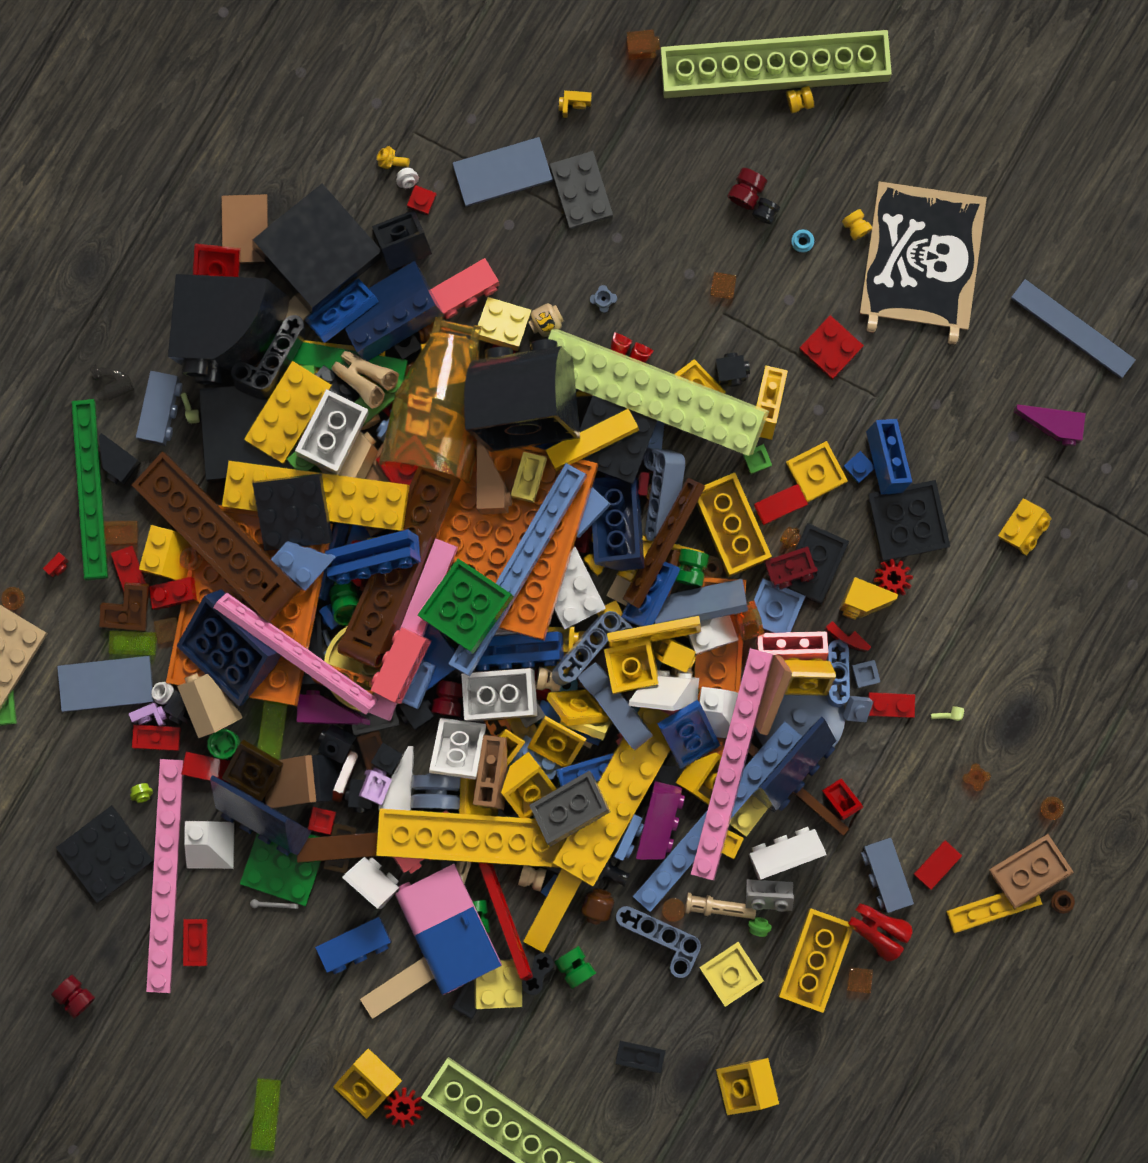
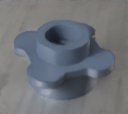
M605 285L599 286L595 295L590 297V302L596 304L603 313L607 312L609 306L617 301L616 294H612Z

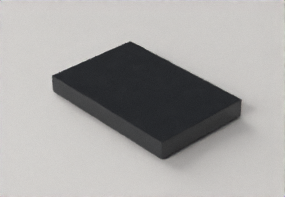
M807 523L795 550L808 546L818 572L813 574L814 578L805 582H801L800 579L792 581V586L787 587V589L822 604L849 541Z

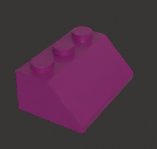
M655 781L636 859H664L666 852L671 853L674 841L670 839L671 831L677 830L679 818L675 817L677 809L682 810L685 796L681 795V787Z

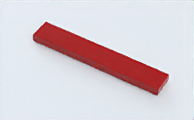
M479 863L519 977L524 981L532 979L533 974L493 863Z

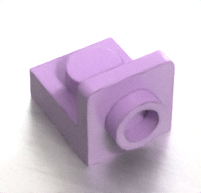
M156 703L129 713L131 721L133 723L138 722L139 725L152 721L151 716H155L159 726L166 725L164 722L167 719L163 707H158Z
M381 769L366 770L364 773L366 779L359 796L382 805L392 779L386 777L387 772Z

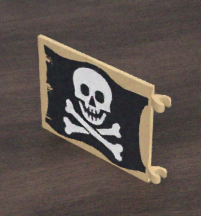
M879 181L860 314L869 315L866 329L868 332L874 333L877 329L878 317L949 327L948 344L956 345L959 338V329H969L987 197Z

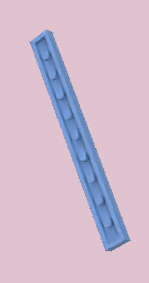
M567 463L564 465L496 582L497 585L514 596L474 654L461 645L458 646L449 662L451 667L469 677L471 676L585 481L587 475Z
M786 721L783 722L744 767L731 818L801 739L802 735ZM707 811L633 896L650 912L694 862Z

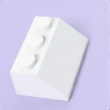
M808 827L795 831L797 836L790 839L787 838V835L774 839V845L766 847L765 843L752 847L753 852L749 854L758 880L825 856V849L816 830L810 831Z

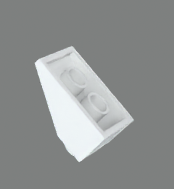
M657 670L659 684L637 689L629 701V706L669 711L682 709L698 700L699 678L691 677L692 673L678 672V675H670L669 670Z
M440 718L429 773L476 779L486 724Z
M363 857L342 878L377 909H382L398 891L399 886L396 884L399 881L391 873L388 872L385 875L380 871L381 865L374 858L371 857L368 860L366 857Z

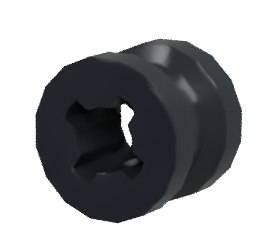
M760 198L758 201L759 206L753 211L752 215L759 221L772 225L774 215L779 212L780 206L766 198Z

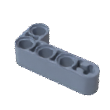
M648 448L644 455L645 467L654 471L645 534L649 541H654L682 489L685 458L681 453L669 449Z
M608 611L599 616L553 669V681L561 686L574 681L608 642L607 633L632 629L633 627L614 611ZM605 618H607V619H609V620L611 621V623H612V627H611V628H608V627L605 626V624H604V619H605ZM590 635H594L597 638V645L591 643ZM576 651L583 655V662L576 659ZM568 667H572V669H570V670L566 673V678H565V677L563 676V674H564V671H563V670H565V669L568 668Z
M595 662L578 676L583 686L595 697L634 750L653 736L635 709L629 706V701L624 694L612 693L609 675L601 666Z
M625 906L617 911L616 921L619 925L676 951L670 963V971L675 977L683 978L690 973L701 948L698 938L632 907ZM629 910L631 911L630 916L636 919L637 914L641 915L642 918L637 923V929L632 928L634 923L631 921H627L626 924L623 923L620 913H625ZM644 920H651L654 923V930L651 933H644L642 931L641 923ZM667 929L675 933V939L671 943H666L662 939V934ZM688 939H693L696 942V949L692 953L686 952L683 947L684 942ZM682 960L687 965V970L683 974H677L674 971V964L677 961Z

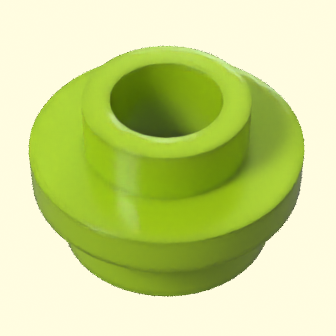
M147 783L138 784L130 789V798L137 803L149 800L153 794L152 788H149Z

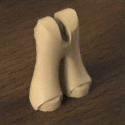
M344 351L340 357L350 367L347 368L336 361L331 369L339 378L352 386L370 408L373 409L380 406L384 400V391L360 375L371 378L388 391L396 386L399 374L392 369L372 364L354 353Z

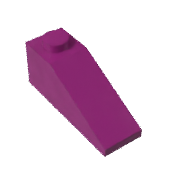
M1018 404L1014 407L1015 414L1056 441H1062V445L1076 446V443L1079 444L1083 440L1086 413Z
M306 690V695H299L297 705V722L370 725L369 719L328 696L320 695V691Z

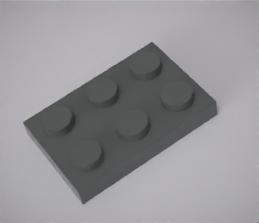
M593 151L550 164L569 229L613 217Z
M590 771L529 805L550 847L611 812Z

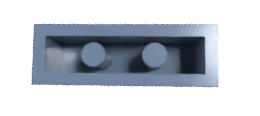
M150 371L136 438L139 441L166 446V442L171 440L173 428L170 427L172 418H176L178 409L175 401L177 396L180 397L183 386L178 376Z
M887 838L864 846V852H861V856L865 866L869 865L872 874L868 876L872 887H877L880 895L876 897L880 910L884 909L885 913H889L913 905L914 902L892 839Z

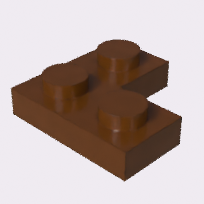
M126 582L124 584L123 604L101 603L99 627L145 631L147 629L149 584Z

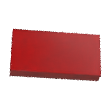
M944 840L916 870L914 875L932 890L962 855Z

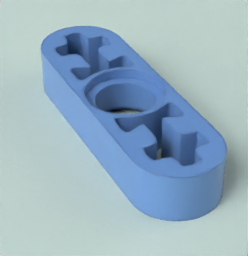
M834 640L828 646L827 661L831 662L833 669L840 668L844 672V677L842 679L835 678L834 685L831 686L827 695V700L832 706L841 707L845 705L850 697L849 648L842 641ZM835 647H838L839 651H843L839 655V662H835L837 655L836 652H832ZM837 685H841L839 693L844 695L840 701L837 700L836 696H833L837 691Z

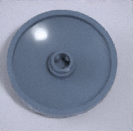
M836 691L833 696H836L837 700L840 701L841 697ZM784 695L769 734H760L756 726L754 731L763 746L784 721L803 736L822 716L836 739V742L832 745L835 747L845 725V718L843 717L844 705L834 707L828 702L827 696Z

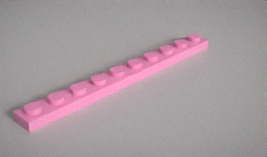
M750 648L691 871L692 875L715 880L774 656L771 653Z
M160 759L146 992L171 993L183 775H181L184 760Z

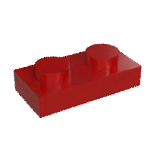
M134 546L111 553L123 590L126 582L146 584L143 572L139 570L140 563Z
M193 577L149 586L152 609L155 610L197 601L195 578Z
M868 693V698L873 701L869 716L915 718V694Z
M133 725L132 748L179 751L181 728Z
M183 919V966H207L208 919Z

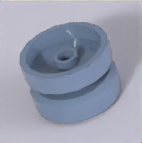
M433 773L412 775L411 787L414 790L425 791V794H414L411 796V809L459 810L460 797L458 795H447V791H459L461 777Z

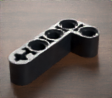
M290 315L283 321L257 368L243 362L232 367L231 376L236 389L258 399L265 400L270 398L306 337L301 317ZM283 346H287V347H288V348L285 349V350H281V349H280V348L283 347ZM272 365H278L276 368H269ZM241 375H247L245 378H238ZM260 384H267L265 387H258Z

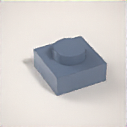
M875 660L852 665L857 688L880 683Z
M850 696L843 717L847 721L867 722L873 701L867 697Z

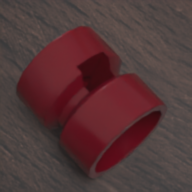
M742 168L736 178L738 184L732 186L727 197L735 204L745 209L753 210L759 199L757 193L763 192L768 181L759 173L748 168Z
M440 680L436 684L435 694L438 698L433 701L432 713L461 718L463 707L460 703V700L463 699L462 684Z
M72 974L54 990L51 996L60 1005L65 1004V1010L75 1019L95 1000V997L87 988L82 989V983Z

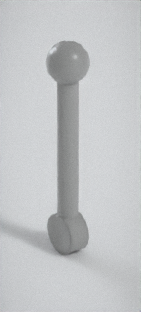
M256 899L250 902L252 908L261 906L298 909L299 904L259 902Z

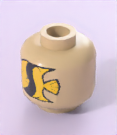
M547 303L531 312L532 320L529 321V324L534 334L539 332L542 337H547L550 335L551 330H560L562 327L561 322L564 320L557 306Z

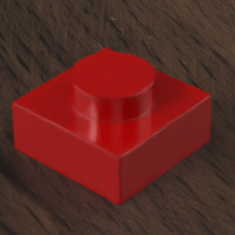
M415 185L407 208L429 215L437 194Z
M58 552L43 569L52 577L55 575L59 576L66 570V564L69 560Z
M313 807L308 829L331 835L336 812Z

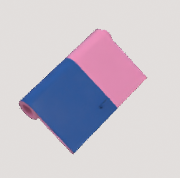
M455 864L412 885L410 882L399 886L395 896L442 995L450 993L464 984L502 966Z

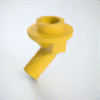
M390 146L382 148L377 154L379 167L385 169L391 168L392 165L409 167L410 159L395 157V150Z

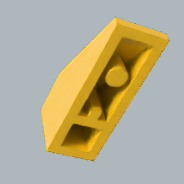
M766 365L756 406L769 411L760 437L772 440L788 371Z

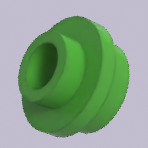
M761 917L750 920L748 924L750 927L749 932L759 937H766L772 928L768 920Z

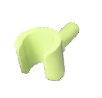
M182 393L181 398L185 406L187 421L191 424L199 423V411L191 410L186 393Z
M952 706L951 713L931 714V719L960 721L963 718L964 709Z

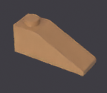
M477 441V510L480 514L508 513V506H512L511 492H508L487 448Z
M483 735L473 805L482 808L504 810L506 799L501 791L507 776V738Z

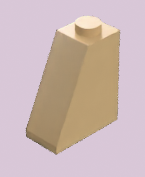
M361 431L359 432L338 474L339 476L365 479L378 453V450L373 445L376 441L368 432L365 434ZM318 467L324 474L335 475L321 467Z
M195 673L184 678L185 683L177 686L198 738L215 733L243 718L238 709L208 674L199 677Z

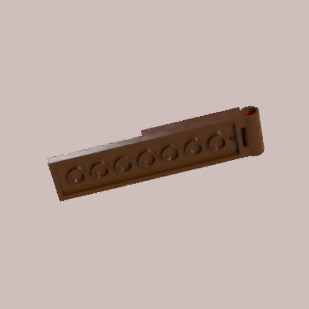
M162 451L132 484L267 622L271 623L302 589L165 452Z
M419 464L409 487L403 530L408 529L419 536L421 562L412 564L413 566L410 568L392 569L390 573L371 575L344 636L338 644L337 650L339 654L375 669H380L383 666L381 663L382 658L387 651H390L393 645L392 638L395 632L401 628L423 572L424 562L461 481L459 478ZM390 530L389 534L396 533L399 531Z

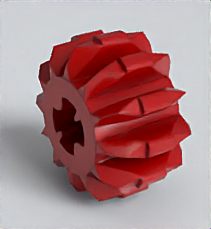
M891 559L889 567L885 562H882L881 567L883 570H875V573L881 577L874 578L873 582H881V585L878 587L896 594L898 591L901 596H904L906 593L903 587L906 589L911 588V584L905 581L912 580L913 576L905 575L910 568L906 567L902 570L903 561H899L896 567L894 559ZM891 573L894 574V577L899 578L895 585L887 579V577L891 576Z
M403 1087L402 1096H400L398 1090L395 1089L393 1094L396 1099L391 1096L386 1098L392 1103V1105H384V1109L392 1110V1112L386 1115V1118H391L393 1115L396 1117L392 1121V1125L395 1126L398 1120H401V1128H405L406 1120H408L411 1126L415 1124L412 1116L418 1120L421 1119V1115L415 1111L424 1110V1106H416V1103L420 1102L422 1098L417 1097L413 1100L412 1097L416 1093L415 1090H412L409 1096H407V1088ZM399 1102L410 1105V1108L407 1109L409 1113L405 1114L404 1111H398L400 1107Z

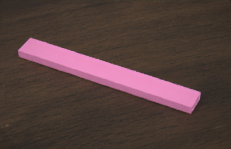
M435 538L401 627L424 636L429 623L421 619L418 613L450 570L458 547ZM375 693L374 697L378 701L369 713L391 721L397 703Z
M228 593L222 596L213 608L365 715L377 703L378 699Z

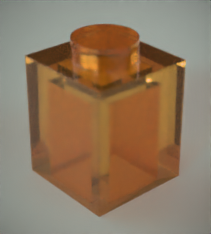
M654 29L627 32L629 60L656 58V50H660L659 36H654Z
M754 600L747 602L748 611L734 614L735 623L742 641L764 635L762 620Z

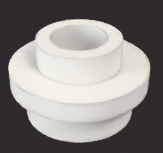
M404 168L397 173L396 182L401 188H411L419 180L417 172L412 168Z
M166 682L155 684L152 689L154 701L161 705L167 704L174 692V688Z

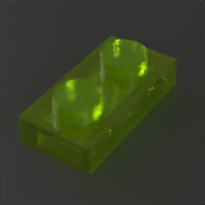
M110 631L109 654L156 656L157 633Z

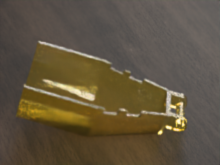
M440 317L435 318L431 337L394 396L379 460L380 465H385V462L411 464L444 472L460 478L465 483H470L478 440L465 430L464 390L469 364L473 360H479L478 343L481 326L474 325L472 327L443 321V318ZM446 330L470 335L471 338L467 339L453 334L441 333V331Z

